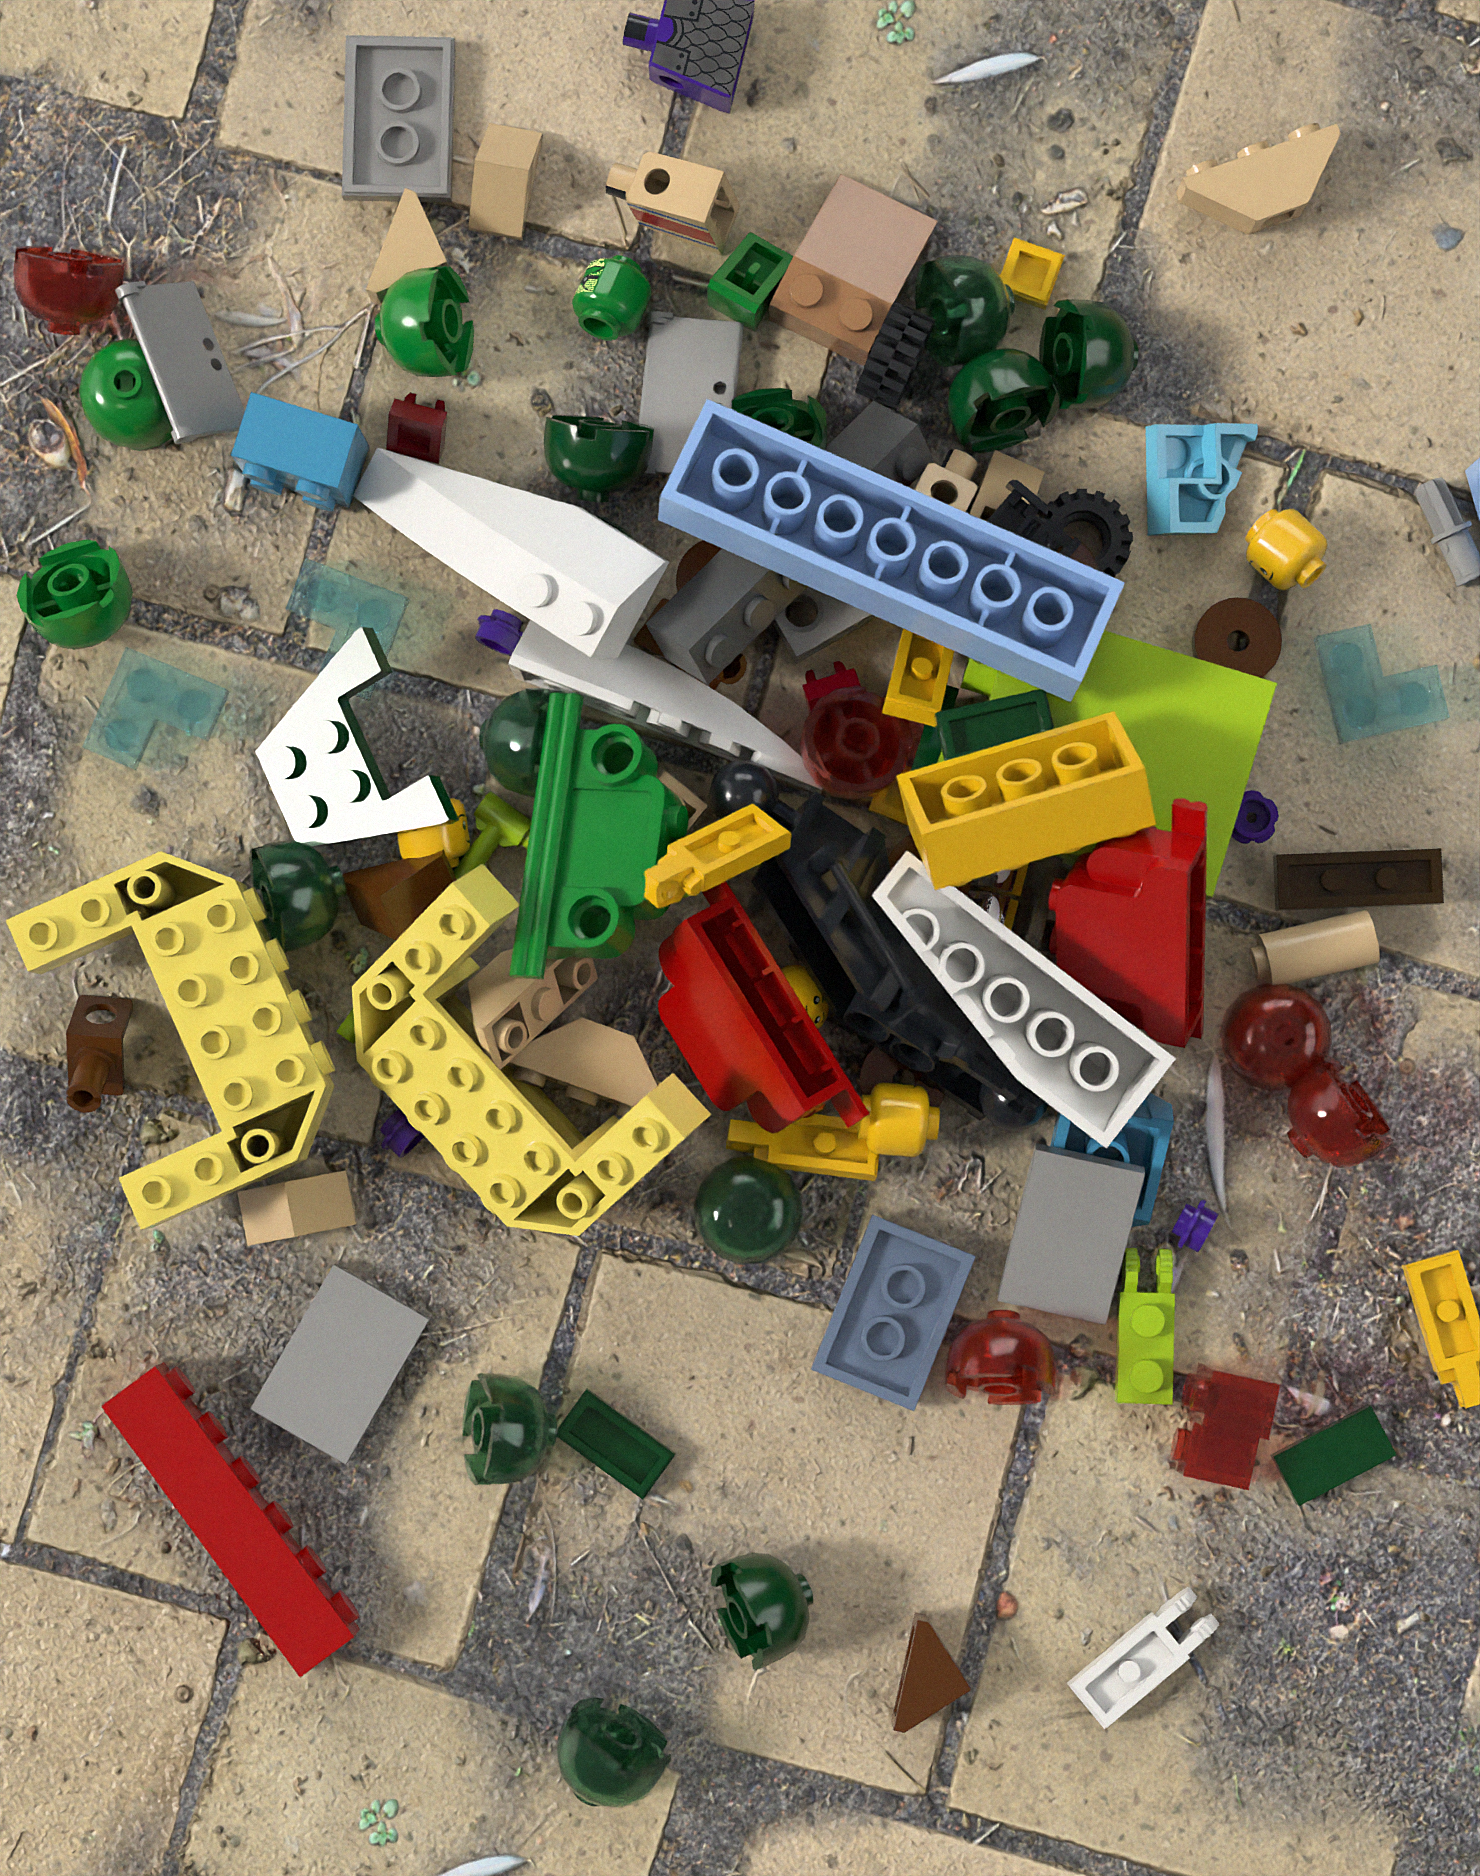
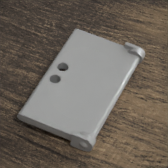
M139 281L117 287L115 292L119 301L125 305L172 425L173 431L171 435L174 443H188L194 441L199 436L239 431L245 410L195 282L146 285L145 281Z
M648 312L647 324L649 325L639 423L653 427L654 436L648 467L642 477L658 478L659 474L671 475L707 399L732 410V400L736 398L744 323L676 317L671 312ZM718 384H725V385H726V386L721 385V386L717 387V389H716V391H715V387H716Z

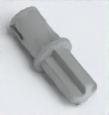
M1440 477L1425 482L1415 489V496L1435 536L1430 541L1432 545L1438 543L1456 580V586H1462L1480 577V554L1468 530L1473 525L1471 521H1464L1445 479Z

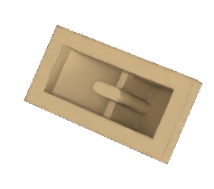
M489 123L474 163L468 226L470 231L517 240L523 239L543 133Z
M407 188L404 189L366 287L371 302L380 306L388 288L407 272L421 268L448 266L416 192Z
M347 1170L238 1192L248 1246L357 1224Z

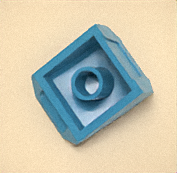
M1149 1093L1107 1148L1057 1111L1050 1146L1145 1168V1176L1131 1227L1149 1225L1174 1123L1172 1104Z

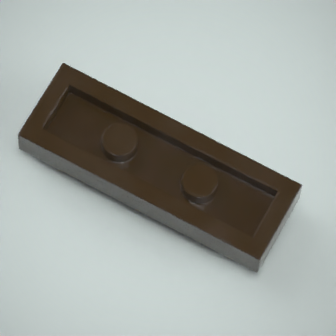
M1441 848L1277 854L1273 856L1275 911L1440 905L1444 903Z

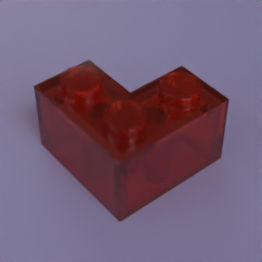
M1198 1363L1196 1374L1188 1373L1183 1388L1182 1405L1189 1407L1185 1429L1177 1427L1172 1441L1170 1459L1178 1461L1176 1471L1185 1477L1249 1490L1259 1439L1269 1440L1280 1384L1263 1376Z

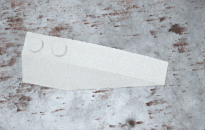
M382 448L376 449L353 494L356 499L459 574L591 658L617 659L669 564V561L581 507L461 473Z
M530 620L512 653L508 664L515 679L552 693L581 694L584 697L583 705L733 762L742 760L754 761L763 765L777 779L814 793L818 792L821 794L826 779L780 737L737 704L688 673L640 649L632 647L633 638L630 636L617 659L591 658Z
M906 851L873 893L872 897L1013 1076L1107 1148L1176 1058L955 887L948 886L934 890L923 862L910 852Z

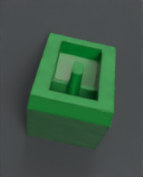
M749 232L712 276L707 286L708 306L736 322L744 323L745 327L755 332L767 312L769 304L793 256L754 233Z

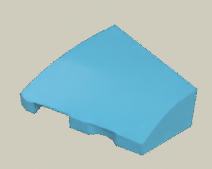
M1155 424L1145 426L1147 536L1217 533L1226 513V498L1236 488L1242 473L1236 469L1246 443L1255 441L1258 434V424Z

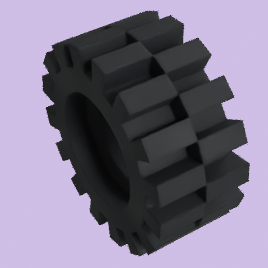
M895 301L866 360L855 393L896 410L920 361L936 319Z
M1077 489L1072 494L1066 491L1060 494L1055 501L1052 502L1051 500L1047 504L1048 513L1045 518L1042 519L1040 516L1038 518L1043 522L1048 518L1061 530L1076 521H1085L1094 525L1102 537V549L1095 557L1098 571L1113 578L1118 575L1131 553L1130 545L1133 542V532H1129L1128 528L1130 520L1127 513L1122 515L1119 511L1121 505L1115 499L1112 502L1104 498L1105 493L1096 491L1095 494L1087 493V489Z

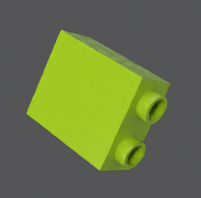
M1104 630L1072 701L1069 702L1046 692L1054 729L1114 711L1145 767L1156 822L1154 826L1159 830L1171 832V814L1174 799L1184 798L1190 802L1200 801L1207 804L1206 900L1212 898L1277 683ZM969 657L960 685L962 689L987 696L986 701L1039 689L983 663L978 664ZM942 749L937 763L944 761ZM1096 843L1083 846L1073 853L1056 854L1046 858L1072 866L1078 856L1084 853H1091Z

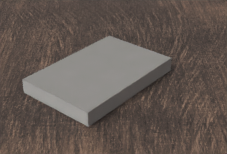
M346 35L342 166L343 200L400 202L404 189L407 188L416 192L420 202L452 203L456 53L454 37Z
M1035 1143L998 1290V1301L1106 1325L1145 1176V1168Z
M333 1264L250 1409L342 1463L347 1464L431 1318L341 1266Z

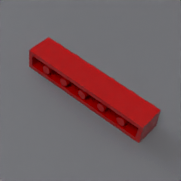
M165 1362L158 1364L101 1407L298 1676L302 1677L355 1637L360 1630L355 1620L360 1615L352 1601L343 1591L339 1590L334 1594L322 1578V1575L327 1570L315 1551L308 1545L301 1549L289 1533V1530L294 1525L281 1505L275 1500L268 1504L256 1488L261 1483V1480L252 1465L243 1456L235 1459L225 1446L223 1441L228 1438V1435L219 1420L210 1411L202 1414L192 1401L190 1396L195 1393V1390L185 1374L176 1366L170 1370Z

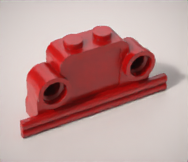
M1177 798L1172 803L1171 832L1150 826L1137 830L1134 834L1127 837H1113L1097 842L1091 853H1084L1076 858L1065 879L1056 878L1049 894V910L1056 912V924L1051 933L1049 950L1051 954L1056 955V966L1134 1027L1145 1030L1152 1039L1159 1043L1185 1048L1190 1037L1201 1039L1204 1034L1208 806L1200 801L1190 802L1184 798Z
M725 881L702 892L710 906L686 918L659 946L658 956L661 968L674 987L660 997L658 1011L664 1025L713 1104L723 1111H730L746 1102L749 1112L756 1123L770 1133H778L802 1118L811 1117L821 1111L829 1100H831L847 1128L870 1115L728 883Z

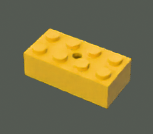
M1114 711L896 775L909 830L934 890L948 886H961L978 877L1002 870H1015L1032 861L1056 854L1073 853L1083 846L1113 837H1127L1134 834L1137 830L1156 825L1145 767Z

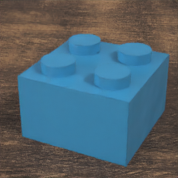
M251 392L231 456L243 471L242 475L251 479L250 486L274 495H281L283 488L303 495L302 502L322 510L333 511L335 504L347 508L351 507L353 494L357 488L369 445L358 424Z

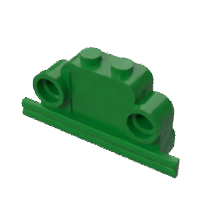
M550 693L509 972V976L512 978L544 979L546 959H565L567 957L611 959L620 956L631 946L636 931L634 920L657 919L664 915L670 906L658 909L644 897L646 882L644 874L645 870L657 865L658 861L667 855V845L685 837L688 829L687 808L674 792L656 778L658 763L655 754L630 727L623 724H609L598 730L579 729L584 700L581 694Z

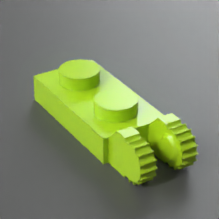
M1126 1248L1122 1260V1291H1117L1115 1402L1173 1405L1175 1293H1171L1173 1284L1172 1250L1159 1249L1155 1257L1156 1292H1137L1140 1256L1138 1255L1137 1248Z

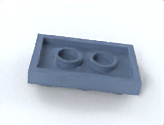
M872 1214L812 1363L811 1370L915 1411L976 1256Z

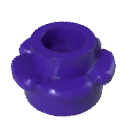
M494 609L491 616L480 615L477 619L480 627L475 639L489 649L512 656L524 633L520 631L523 622L514 615L498 609Z
M1245 791L1231 835L1232 838L1242 844H1248L1250 841L1258 844L1267 841L1274 834V824L1279 817L1275 803L1271 799L1263 797L1258 791ZM1248 813L1255 814L1256 821L1254 823H1249L1246 820Z
M400 1108L386 1120L380 1129V1132L385 1136L381 1147L384 1150L391 1149L399 1158L411 1152L425 1137L422 1132L417 1131L411 1126Z
M1200 1200L1197 1208L1188 1203L1184 1206L1171 1231L1181 1237L1178 1242L1179 1248L1182 1249L1183 1245L1199 1252L1219 1215L1204 1206L1206 1200Z

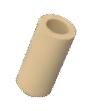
M1367 910L1257 935V946L1249 949L1250 961L1256 979L1265 978L1270 988L1376 964L1380 960L1377 934Z

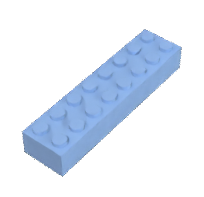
M709 399L706 400L660 496L659 521L1069 702L1072 701L1125 584L1123 581Z

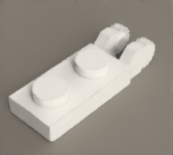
M1190 1587L1179 1591L1173 1598L1163 1604L1155 1614L1153 1612L1149 1613L1067 1682L1069 1687L1104 1729L1109 1727L1190 1659L1188 1654L1214 1633L1219 1626V1622L1212 1614L1206 1615L1195 1621L1178 1641L1165 1628L1178 1616L1189 1610L1197 1599V1596Z

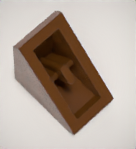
M444 850L425 857L406 858L343 873L340 880L360 924L397 940L447 887L457 879Z
M917 1612L914 1613L891 1719L893 1730L902 1733L912 1729L971 1691L967 1679L926 1614Z

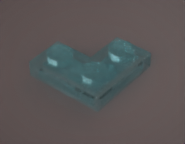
M305 558L285 609L292 614L336 630L318 673L319 675L351 635L361 627L374 629L387 658L410 600L406 596ZM377 682L354 696L370 702Z
M1371 624L1327 633L1314 638L1339 745L1450 718L1437 664L1383 677Z
M126 647L82 747L136 771L158 721L209 742L230 692L223 687Z

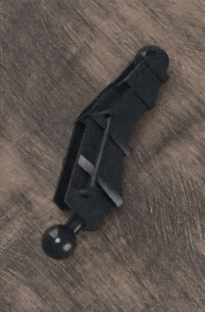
M742 760L722 766L713 777L708 795L712 811L719 820L753 803L791 833L790 849L762 862L751 882L789 942L788 947L798 962L801 961L833 1013L831 1018L839 1023L838 1026L852 1035L855 1032L861 1042L871 1043L904 1066L921 1072L922 1076L919 1081L931 1089L936 1088L966 1108L967 1113L979 1121L987 1117L995 1126L1008 1131L1025 1130L1036 1125L1047 1111L1048 1103L1013 1076L872 897L873 893L891 871L885 845L887 836L874 827L867 833H864L824 806L822 802L825 797L818 792H815L799 808L794 810L778 799L779 790L775 777L759 763L751 760Z

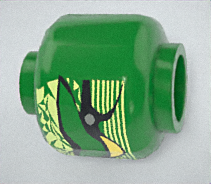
M616 255L612 258L597 259L588 265L572 299L573 310L579 318V325L588 334L598 339L612 341L618 337L630 335L636 330L652 295L651 285L645 275L641 273L642 270L638 263L628 257Z

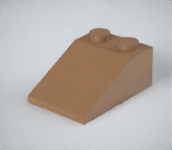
M840 174L794 254L769 304V320L864 366L887 314L894 302H899L938 221Z

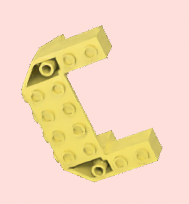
M162 851L6 920L27 971L37 974H44L135 933L222 1132L118 1178L141 1230L156 1227L249 1184L270 1178L306 1160L335 1087L329 1074L335 1071L333 1062L323 1041L320 1040L315 1043L307 1024L308 1021L312 1020L311 1012L299 989L292 991L284 972L290 969L288 960L277 938L270 940L262 920L267 918V913L254 887L247 889L245 884L233 878Z
M481 864L451 883L352 986L357 1062L369 1074L373 1084L384 1091L403 1111L411 1126L423 1133L442 1154L446 1164L462 1176L480 1196L484 1206L490 1212L496 1214L506 1226L579 1236L657 1166L662 1159L711 1114L679 1078L672 1073L620 1120L613 1115L585 1138L540 1088L512 1078L515 1070L512 1067L505 1065L499 1070L481 1050L472 1013L455 996V993L480 969L470 956L519 907V903Z

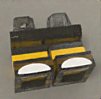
M1054 855L1029 862L1015 870H1002L972 879L971 885L989 891L969 890L967 897L1036 951L1050 952V937L1056 921L1047 919L1050 911L1049 894L1056 878L1065 879L1070 870L1061 866L1063 858Z

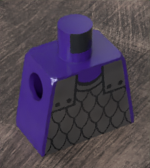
M664 0L660 19L629 13L622 44L651 52L649 79L652 82L716 110L730 114L754 19L755 0Z

